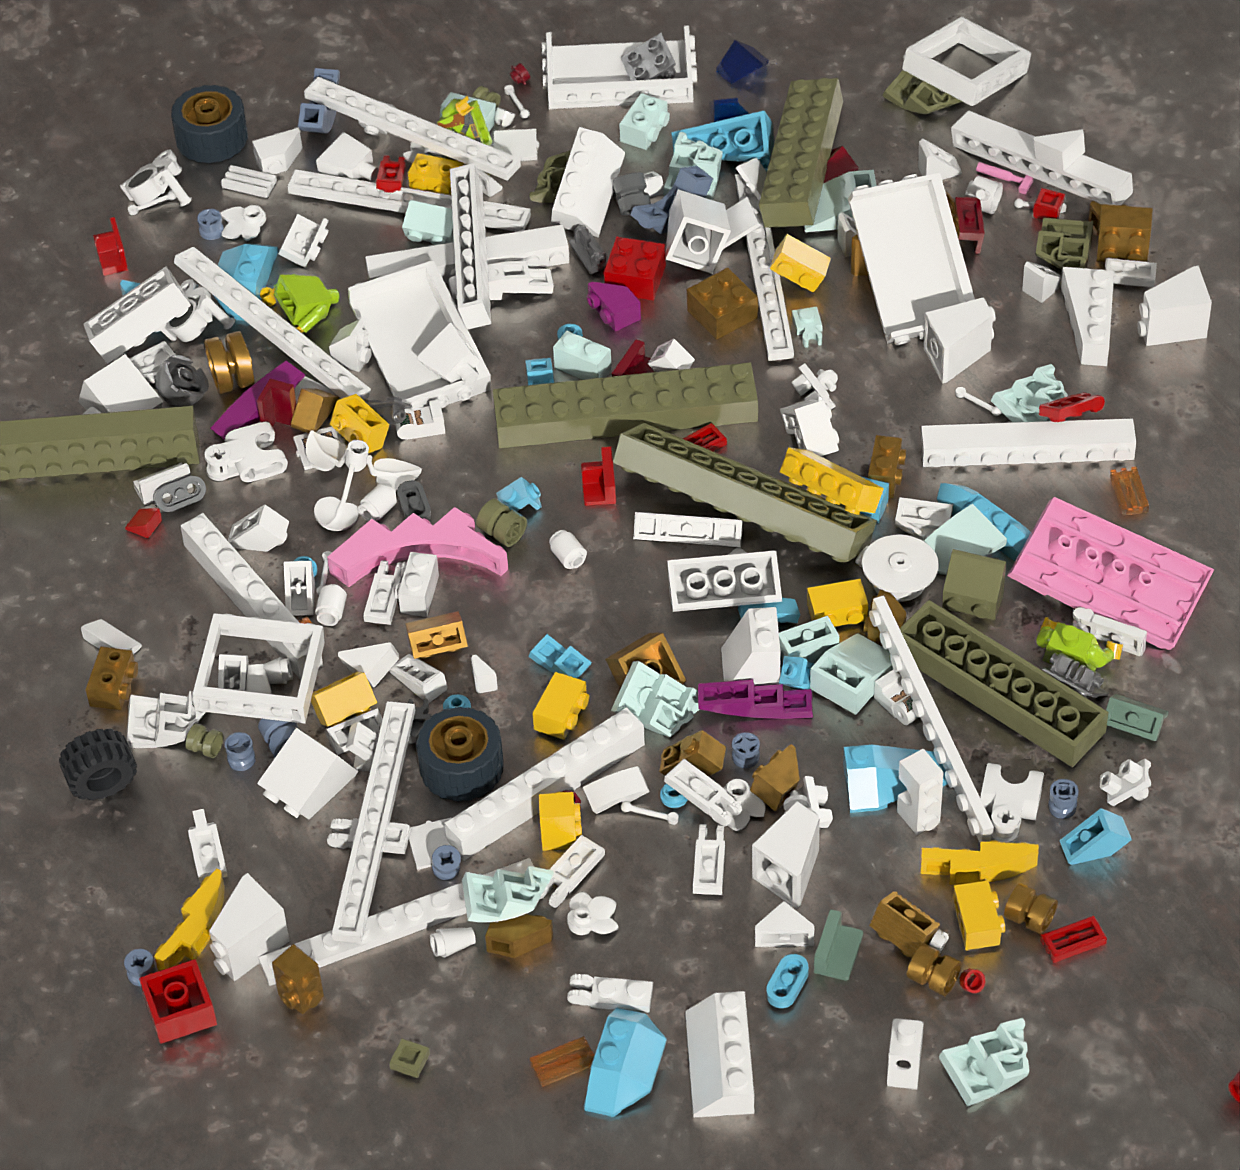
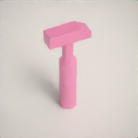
M979 162L976 168L977 172L1005 181L1020 183L1019 192L1027 194L1033 183V177L1026 175L1025 178L1013 175L1010 171Z

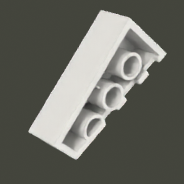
M1063 267L1061 291L1065 297V306L1069 312L1070 325L1074 331L1080 362L1083 365L1107 366L1114 271Z

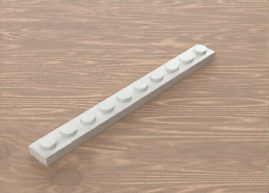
M317 77L304 90L305 98L325 105L330 109L467 165L474 163L475 168L508 181L521 167L520 158L320 77Z
M301 170L294 171L288 184L289 194L402 213L407 212L410 200L452 209L451 195L403 187L401 191L387 193L376 189V183ZM483 201L486 227L515 232L525 231L531 217L529 208Z
M735 174L739 202L746 197L750 199L753 208L757 210L756 216L761 225L746 234L745 237L755 291L758 296V307L768 361L794 358V349L780 276L770 269L775 253L770 227H764L759 200L750 187L746 185L742 176Z
M195 247L175 255L174 264L340 398L357 394L363 400L369 397L371 389Z
M885 597L874 598L872 610L869 611L870 620L874 627L878 626L882 646L884 649L889 650L892 667L895 672L899 671L902 677V688L905 694H910L913 700L912 708L917 718L921 717L924 724L923 731L928 741H932L935 747V758L939 764H943L946 770L945 778L950 788L954 787L958 807L961 811H965L968 817L967 823L971 834L976 835L979 842H989L992 838L994 826Z
M387 701L332 930L333 941L362 944L415 715V704Z
M528 858L500 868V870L525 874L527 867H534L531 859ZM496 870L484 875L493 877ZM459 883L369 916L362 944L333 941L331 930L294 945L318 963L319 968L467 914L463 884ZM290 946L258 957L269 986L276 984L272 962Z

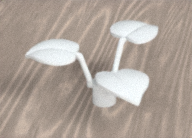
M311 431L306 442V458L314 468L329 471L335 465L342 467L344 463L349 468L341 501L335 497H324L317 501L314 507L316 520L322 527L332 531L346 530L357 522L359 515L358 507L354 504L346 503L354 472L361 471L367 464L371 475L377 476V484L388 485L397 492L401 483L409 480L415 481L421 474L422 468L408 462L390 458L379 459L375 461L373 466L371 462L372 456L368 455L369 447L361 440L351 441L347 447L337 439L322 436Z

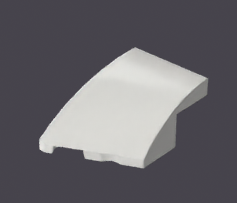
M189 691L188 697L160 693L158 699L130 695L126 740L129 747L158 748L185 741L190 728L195 723H198L205 714L202 711H195L193 691Z

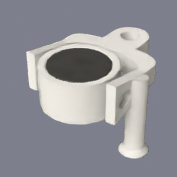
M166 150L159 154L151 164L141 167L135 175L120 185L129 200H134L137 205H143L154 200L165 192L167 186L171 188L180 201V206H185L192 200V197L187 196L174 177L182 171V168L176 162L177 157L172 150Z
M188 279L180 287L188 297L191 306L188 307L187 312L181 317H174L168 321L166 327L161 331L172 342L177 340L176 336L182 342H188L198 337L204 331L207 323L213 321L212 314L223 324V328L226 330L234 325L235 318H230L211 300L210 292L204 287H200L192 279Z

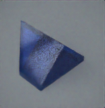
M734 40L717 66L716 72L732 84L768 64V59L754 47Z
M738 98L709 102L713 122L750 114L738 103Z

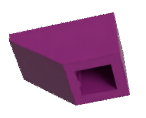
M599 282L588 283V295L586 298L589 306L592 309H596L605 324H609L615 332L641 320L640 301L628 287Z

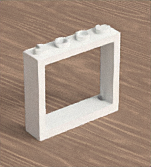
M960 17L914 45L909 46L906 49L905 55H903L904 63L902 70L974 106L1025 75L1031 52ZM957 43H961L999 64L971 80L932 58Z
M214 613L192 694L195 711L306 723L325 643L323 626L312 623L302 624L286 620L276 621L259 617L250 618ZM220 635L310 645L298 696L289 697L207 687Z

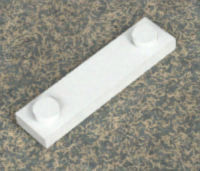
M635 512L633 539L741 547L743 521Z

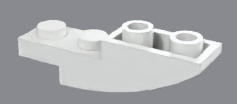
M527 261L501 262L488 265L490 300H501L503 293L552 294L554 285L550 269H529ZM455 275L449 278L448 281L452 299H457Z

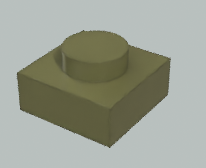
M401 1039L389 1062L390 1069L418 1078L430 1055L429 1047Z

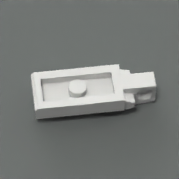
M204 809L192 811L196 826L189 827L188 833L199 883L205 877L210 876L216 868L221 870L222 877H228L216 824L214 822H206Z

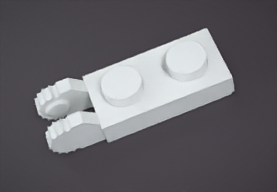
M381 560L378 572L374 575L365 607L364 622L391 625L398 601L395 598V589L397 583L402 582L401 569L403 563H397L394 575H387L389 571L388 561Z
M1078 607L1073 610L1074 621L1072 626L1093 634L1098 642L1107 644V641L1110 640L1113 643L1124 644L1123 651L1137 656L1143 655L1146 647L1147 631L1094 614L1091 609H1085V607Z
M685 759L681 760L665 776V783L706 814H710L714 821L724 827L731 822V818L728 813L718 806L720 802L724 809L733 815H738L742 811L739 802L730 796L727 790Z
M333 819L330 828L336 833L328 835L327 843L335 848H352L359 819ZM390 822L383 852L405 854L410 835V825Z
M700 824L699 839H696L693 894L722 895L725 857L724 826H717L716 840H706L708 829L706 824Z
M581 835L549 869L554 874L540 899L544 898L551 891L553 884H556L559 887L551 895L549 905L554 908L558 907L565 900L567 894L571 893L604 857L605 849Z
M575 974L570 978L572 987L584 989L570 990L567 997L570 1003L591 1006V1008L615 1010L618 1007L641 1013L650 1012L653 982L605 977L592 978L587 974Z

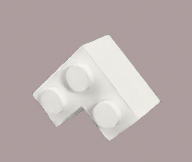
M806 400L780 409L787 434H795L799 449L809 450L819 456L839 451L837 446L839 437L836 430L832 429L830 422L832 413L829 405L825 404L824 400Z

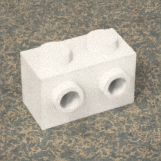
M410 552L408 561L403 562L402 582L396 585L395 598L399 599L401 614L427 617L439 578L437 555Z

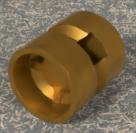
M1018 883L1007 901L1004 917L1018 924L1025 922L1028 929L1042 935L1054 918L1058 901L1043 893L1037 896L1035 889Z
M924 943L915 952L908 967L907 977L921 985L929 983L931 990L942 996H947L959 977L962 962L947 954L941 957L939 950Z

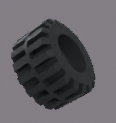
M108 728L106 730L96 729L92 732H85V734L77 736L72 742H69L65 746L66 749H63L60 753L59 764L72 795L78 796L82 800L88 799V801L115 795L118 791L126 788V785L132 782L133 776L137 773V764L125 736L118 730L114 731Z

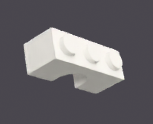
M921 749L899 761V779L905 785L907 791L898 795L897 812L916 835L924 831H930L940 823L943 771L924 749Z

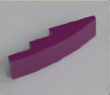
M288 361L283 362L240 396L210 429L225 441V437L230 431L257 424L260 421L257 399L269 379L293 384L295 389L305 377V374Z
M754 680L698 684V708L726 715L752 718H813L812 689L784 691L783 684L755 686Z

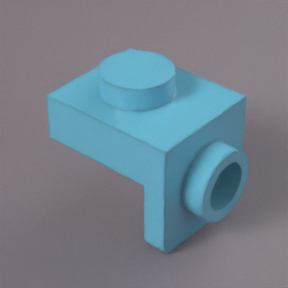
M520 477L496 493L500 502L516 512L528 504L536 510L542 507L539 499L541 493L534 483L530 484L523 477Z
M784 656L779 683L800 690L810 689V670L814 663L808 662L807 659L802 657Z

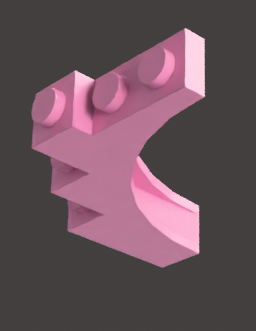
M456 507L433 526L427 519H422L412 513L392 532L386 525H380L371 519L327 557L330 574L348 587L364 576L378 570L381 560L388 561V565L408 560L410 552L437 555V558L464 560L483 566L500 576L508 570L507 552L501 546L488 541L480 532H476L475 521L472 516L466 512L463 513Z

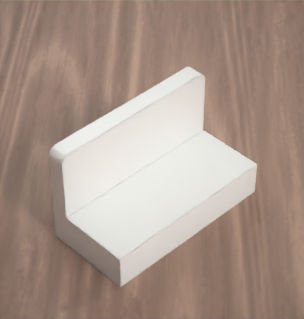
M179 463L133 481L134 488L144 506L154 502V493L159 487L191 475L190 468L187 463ZM189 484L187 489L193 487V484ZM164 494L162 499L170 496V494Z

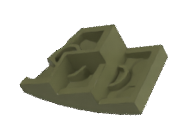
M902 70L882 95L901 108L922 114H928L962 102Z
M570 150L547 158L543 166L544 169L537 178L538 185L535 191L529 194L531 201L555 203L570 157Z
M1043 218L1042 230L1038 234L1036 256L1063 270V267L1087 269L1094 228L1093 222Z

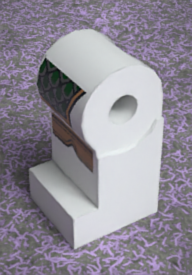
M439 399L429 401V406L414 410L405 409L406 419L402 423L395 424L398 437L404 440L446 434Z
M893 669L875 681L874 699L894 718H897L903 725H908L917 719L912 708L913 700L910 694H905L901 684V676L898 672H895Z

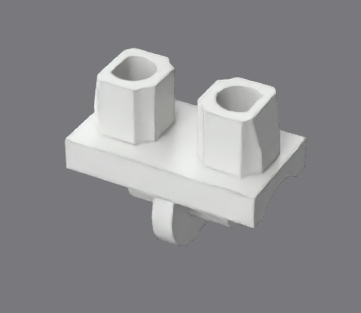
M805 363L801 365L799 369L802 374L791 382L795 390L802 396L813 389L814 391L806 396L804 400H824L825 404L829 405L830 410L833 409L835 404L829 398L830 395L826 390L834 391L836 389L837 374L833 370L824 371L820 369L817 372L818 378H816Z
M1128 759L1121 764L1118 774L1114 775L1109 771L1101 774L1100 788L1107 792V803L1115 806L1131 796L1137 800L1145 799L1149 793L1148 787L1151 786L1148 774L1151 762L1143 759L1135 763Z
M805 776L803 779L804 785L797 791H791L790 797L784 801V809L787 812L798 801L803 806L810 807L820 817L819 828H828L833 819L832 811L819 808V805H825L828 799L827 787L815 785L813 777Z

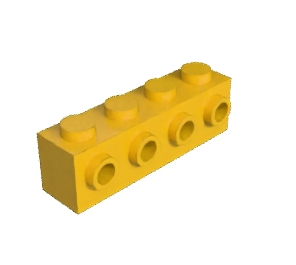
M788 447L780 469V473L789 477V482L799 486L804 484L808 486L806 489L808 492L816 495L823 494L826 496V501L836 505L843 504L845 505L844 510L859 515L860 511L875 513L884 490L883 487L809 450Z

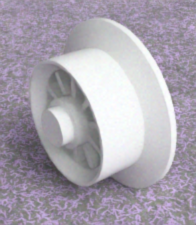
M908 535L882 537L869 545L862 558L863 572L872 583L875 591L879 593L881 589L890 592L898 602L909 601L918 597L925 587L935 579L939 566L934 550L924 541Z

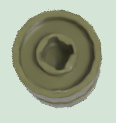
M491 499L480 510L476 525L488 535L494 536L496 540L510 547L521 539L527 527V519L513 509L510 510L507 505L499 500Z

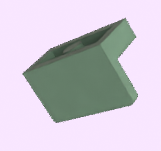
M1115 694L1110 697L1106 709L1108 711L1107 725L1157 741L1163 721L1168 717L1169 711Z
M830 909L814 956V973L848 981L863 938V931L841 925L842 912Z

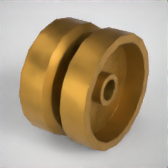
M240 331L226 335L227 351H225L224 345L218 337L204 340L209 367L219 394L233 390L232 374L237 385L241 388L255 384L251 357Z

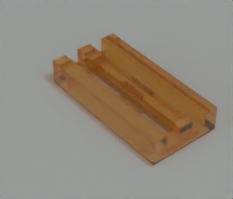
M1137 466L1131 467V471H1127L1126 468H1121V472H1116V469L1110 470V478L1122 516L1149 512V504ZM1130 478H1132L1134 487L1141 507H1138L1137 500L1130 482ZM1121 479H1123L1124 485L1132 508L1127 507V503L1119 481Z
M585 1036L531 1057L530 1064L534 1068L537 1078L539 1077L540 1084L543 1087L590 1068L595 1055ZM581 1048L584 1049V1050L579 1051V1052H577V1053H575V1054H572V1055H570V1056L566 1055V1054H569V1053L574 1052V1051H576V1050H579V1049H581ZM554 1059H557V1061H555V1062H553V1063H550V1064L545 1065V1066H543V1067L540 1066V1065H542V1064H544V1063H547V1062H549V1061H552V1060H554Z

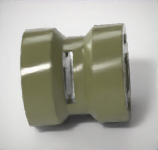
M195 723L187 734L185 746L187 750L193 752L201 751L204 756L215 758L221 750L224 736L220 731L215 729L209 731L205 726Z

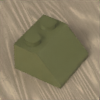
M953 549L943 589L942 608L974 615L979 618L995 620L1004 595L1006 561Z

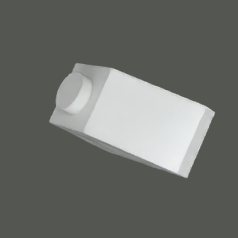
M299 128L252 141L254 157L260 171L272 175L287 171L302 149Z
M264 504L232 525L228 542L237 549L267 552L275 546H280L287 538L286 531L289 521Z

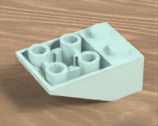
M874 170L847 172L823 183L814 224L804 226L805 232L838 230V215L841 212L853 218L848 198L856 187L868 185L869 188L877 186Z
M857 633L827 650L811 667L810 689L848 711L857 714L874 695L875 681L893 670L890 659L891 654L889 650Z

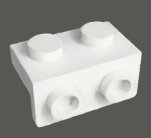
M297 214L278 254L305 268L310 259L315 261L321 249L317 244L318 242L322 244L329 230L325 229L328 220L324 218L321 224L318 225Z

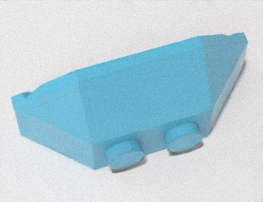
M243 244L223 251L218 267L261 300L260 291L267 285L279 248L260 244ZM215 297L230 318L234 317L236 320H244Z
M617 1007L608 1015L591 1066L584 1107L585 1111L615 1117L622 1109L634 1104L651 1092L666 1045V1037L645 1013Z

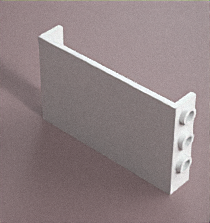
M684 26V40L666 41L676 63L673 66L676 71L675 77L673 79H665L660 74L652 80L636 81L630 80L621 57L645 42L552 46L551 32H546L547 42H542L543 57L547 58L542 59L543 73L548 75H543V88L548 89L549 109L633 105L641 93L667 101V103L693 102V82H697L696 68H692V66H696L695 51L691 52V50H695L694 35H689V26Z
M940 172L921 177L913 174L902 178V181L894 183L893 180H885L878 183V186L871 188L868 185L854 188L848 201L887 343L895 342V345H901L910 342V338L918 336L922 340L924 339L925 312L975 300Z
M434 260L413 267H406L401 271L382 275L364 283H357L348 288L349 304L356 319H366L367 331H369V346L393 396L402 398V402L412 405V408L407 409L414 410L429 406V401L438 399L441 408H444L448 404L460 400H468L472 396L491 390V375L468 329L465 327ZM449 323H452L464 334L480 359L479 363L474 367V370L478 373V378L472 384L468 385L463 380L451 384L428 369L416 358Z

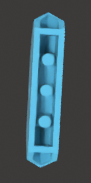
M940 483L937 496L938 503L953 505L952 516L973 504L1007 538L1006 545L1000 548L999 551L1013 561H1016L1031 532L975 490L962 485Z

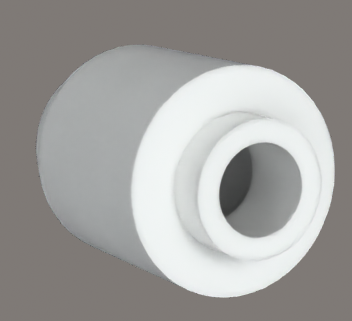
M378 484L360 501L358 506L360 515L368 522L371 519L380 520L397 503L395 491L388 485Z
M560 530L552 535L549 541L551 551L567 569L580 567L585 561L587 552L575 536L566 530Z
M330 584L320 589L315 613L318 622L323 625H336L342 618L347 594L340 586Z

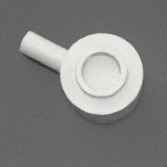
M977 176L974 181H970L965 197L980 199L982 211L993 214L999 205L1003 184Z

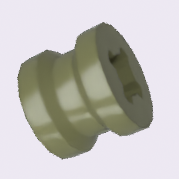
M484 86L478 87L471 97L495 103L496 109L499 107L501 100L498 93L489 92L488 88Z

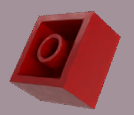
M616 236L604 270L605 283L626 286L636 298L654 301L666 267L665 244Z
M196 959L139 978L142 993L160 1044L217 1025L214 1008Z

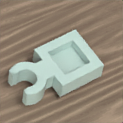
M817 306L792 310V320L797 335H803V346L805 348L808 347V340L815 339L818 346L822 345V322Z

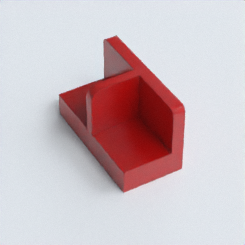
M115 217L110 218L112 231L93 235L104 276L128 271L125 252Z
M612 446L601 447L602 461L581 463L585 506L616 504Z

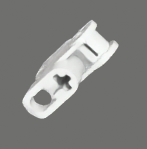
M260 422L235 429L226 435L225 443L208 447L205 451V461L208 463L206 467L208 477L215 481H223L240 475L241 480L244 482H253L283 473L288 465L284 453L279 449L262 450L274 442L275 432L272 425L268 422Z
M987 764L980 799L986 812L992 813L991 822L994 829L991 839L993 841L1014 843L1018 838L1021 819L1036 821L1043 785V772L1031 770L1027 780L1023 783L1011 784L1002 778L1001 765Z

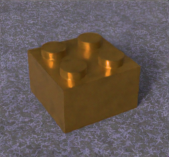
M1102 204L1096 261L1106 262V258L1147 262L1153 208Z
M727 267L687 289V311L718 340L758 318V296Z

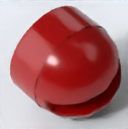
M966 969L960 974L959 984L967 992L978 993L985 986V976L980 970Z

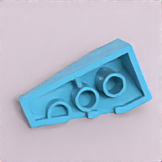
M765 111L671 132L673 153H675V143L679 133L684 132L687 135V139L694 142L700 140L710 147L723 151L722 160L748 162L754 158L770 157L775 144L773 123Z
M881 745L844 747L843 769L850 813L878 811L886 808L888 803L898 800V795L907 791V788L899 779V761L919 750ZM926 751L943 771V786L948 785L945 778L946 770L943 764L937 762L933 751Z

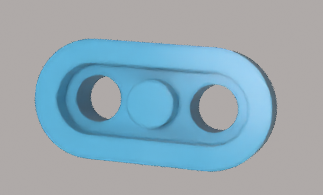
M790 954L781 959L766 988L767 1000L772 1006L786 1008L791 1006L796 1000L809 973L808 962L803 956ZM796 971L798 974L792 975L790 972ZM778 994H784V995H786V996H784V997H779V996H777V995H778Z

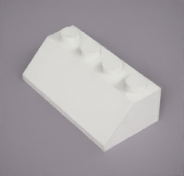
M579 127L552 209L551 225L563 224L564 228L573 231L576 227L583 226L593 236L599 237L614 191L613 180L618 177L625 156V152L603 133Z
M165 266L85 322L84 327L89 341L108 364L112 360L115 361L125 355V351L131 347L141 345L146 340V337L154 331H161L166 327L167 322L174 317L178 318L184 315L191 304L168 267Z
M776 551L667 560L669 593L673 612L782 602Z
M745 991L714 993L685 1011L693 1116L695 1118L754 1114V1089Z

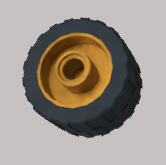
M202 85L201 87H195L184 92L172 105L171 118L176 145L181 154L185 155L186 158L200 163L221 162L238 154L246 145L248 130L244 105L241 97L235 91L219 85Z
M470 707L448 708L435 713L429 720L423 723L416 740L419 770L424 785L433 794L452 801H469L484 796L485 793L490 792L496 783L500 781L504 769L500 730L495 721L488 717L486 713Z

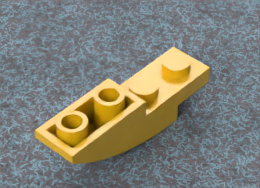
M980 841V851L942 849L939 847L922 848L921 874L950 875L949 885H961L987 880L989 883L1000 881L1036 867L1039 844Z
M216 868L210 876L205 877L194 895L184 901L181 908L184 922L176 926L173 935L166 943H162L157 948L154 955L158 971L178 965L185 956L191 960L197 959L211 939L209 931L221 913L224 902L225 886L221 870Z

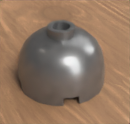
M172 355L162 363L156 374L155 383L160 396L165 402L177 407L195 404L204 396L209 387L204 371L201 368L196 370L191 365L193 361L181 355Z

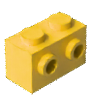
M417 153L408 172L409 188L451 195L450 169L464 166V163Z
M787 234L775 250L770 269L814 293L826 276L831 258Z
M357 394L336 401L330 425L349 443L354 440L365 442L369 447L368 453L382 449L390 425Z
M861 579L807 588V607L811 621L828 616L835 627L858 624L866 620L868 616V601Z
M359 671L314 691L311 698V703L320 724L331 727L345 722V718L353 714L357 717L371 711L370 706L377 703L365 673Z
M555 672L533 711L534 730L565 740L569 731L575 729L580 710H585L589 702L586 681Z
M573 792L539 794L543 851L569 849L576 841V837L582 835L580 803H574Z
M989 881L954 885L953 905L965 950L1000 945L1001 933H1005V923L1003 916H998L996 909L999 908L996 891L991 892Z

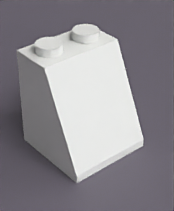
M678 190L669 211L665 259L713 273L731 232L725 204Z
M1193 266L1144 292L1143 303H1140L1139 306L1141 321H1138L1137 328L1139 336L1144 337L1146 346L1207 338L1212 302L1199 266Z
M984 297L925 312L924 349L942 384L950 381L991 350V339H994L992 324L995 321V313L993 308L987 305Z
M123 355L83 382L78 400L86 410L93 406L101 413L160 409L163 404V400L126 355Z
M776 607L751 608L746 611L721 648L724 682L754 680L755 686L780 684V643Z
M296 728L257 784L266 789L263 795L277 804L279 800L286 803L283 809L294 817L298 818L301 814L307 819H311L357 775L358 771Z
M798 801L752 845V878L796 909L801 906L819 851L820 817L812 808L805 807Z
M248 873L241 878L209 931L212 941L210 947L216 958L214 965L222 975L227 973L233 981H236L258 965V957L274 952L290 941L284 909Z

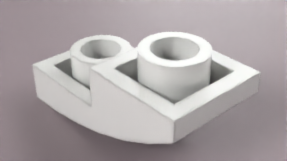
M638 766L610 774L583 787L590 806L596 814L621 801L631 802L650 792Z

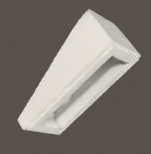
M411 654L396 662L389 670L393 676L423 700L428 699V703L440 696L448 688L444 673L418 658L414 659Z

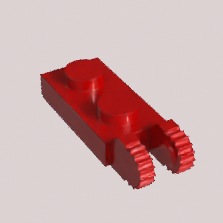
M384 155L383 161L380 162L376 189L387 193L401 191L405 174V157L399 156L398 162H393L390 160V156Z
M1087 392L1070 395L1041 404L1039 406V415L1049 417L1052 422H1063L1070 416H1082L1083 412L1088 410L1090 412L1102 410L1105 405V399L1101 395L1091 396Z

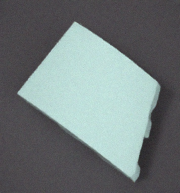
M680 132L675 143V153L669 165V175L663 188V196L665 197L673 187L680 168L698 166L714 178L705 197L713 200L723 151L710 147L700 140L694 142L687 139L686 133Z
M1049 364L1036 368L1030 377L1016 380L1012 388L996 392L991 402L1012 423L1050 421V418L1039 415V406L1067 397L1068 394L1064 391L1062 382L1056 380L1053 374L1055 367Z
M971 504L936 529L924 542L937 555L939 564L937 573L947 575L953 549L987 557L1004 547L1007 538Z
M633 661L611 709L612 712L617 714L627 707L644 725V728L671 737L680 729L682 724L689 722L694 717L693 715L700 710L698 708V690L693 687H685L668 675L659 674L640 661Z
M532 866L527 867L525 874L497 869L493 877L466 872L462 879L468 921H503L533 911L554 872Z
M1023 1018L1001 1023L996 1031L973 1036L967 1044L941 1052L939 1059L967 1106L999 1094L1029 1074V1063L1026 1058L1027 1042H1024L1023 1035L1025 1026Z

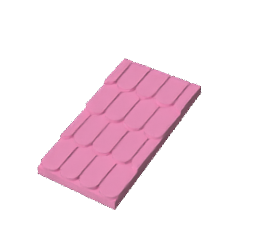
M1053 497L1049 500L1007 576L1044 596L1049 595L1074 609L1085 607V609H1091L1094 614L1147 631V642L1158 648L1171 650L1175 647L1214 569Z

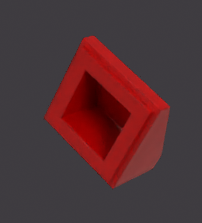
M1041 188L1034 203L1033 217L1041 220L1043 218L1058 219L1065 194Z
M139 509L125 529L149 538L162 521L160 509Z

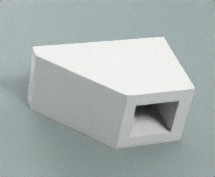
M360 318L341 328L329 346L330 356L344 368L360 372L363 365L369 362L372 353L369 348V331H367L366 319Z

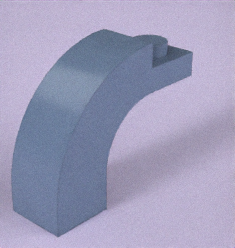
M315 68L313 81L320 77L339 85L340 72L339 70ZM311 100L309 104L301 103L298 127L301 131L328 133L333 126L337 111Z
M698 166L680 168L673 187L664 198L653 204L634 206L631 216L639 221V225L644 228H653L660 234L667 233L669 211L678 190L705 198L714 178Z

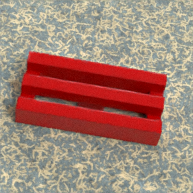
M713 423L683 438L712 452L727 445V438Z
M1091 916L1041 935L1040 941L1043 945L1045 944L1047 953L1051 954V960L1055 963L1107 943V937L1096 918ZM1093 927L1092 930L1086 931V932L1081 933V934L1077 933V932H1080V931H1082V930H1085V929H1088V928ZM1069 936V938L1056 942L1054 944L1052 943V941Z

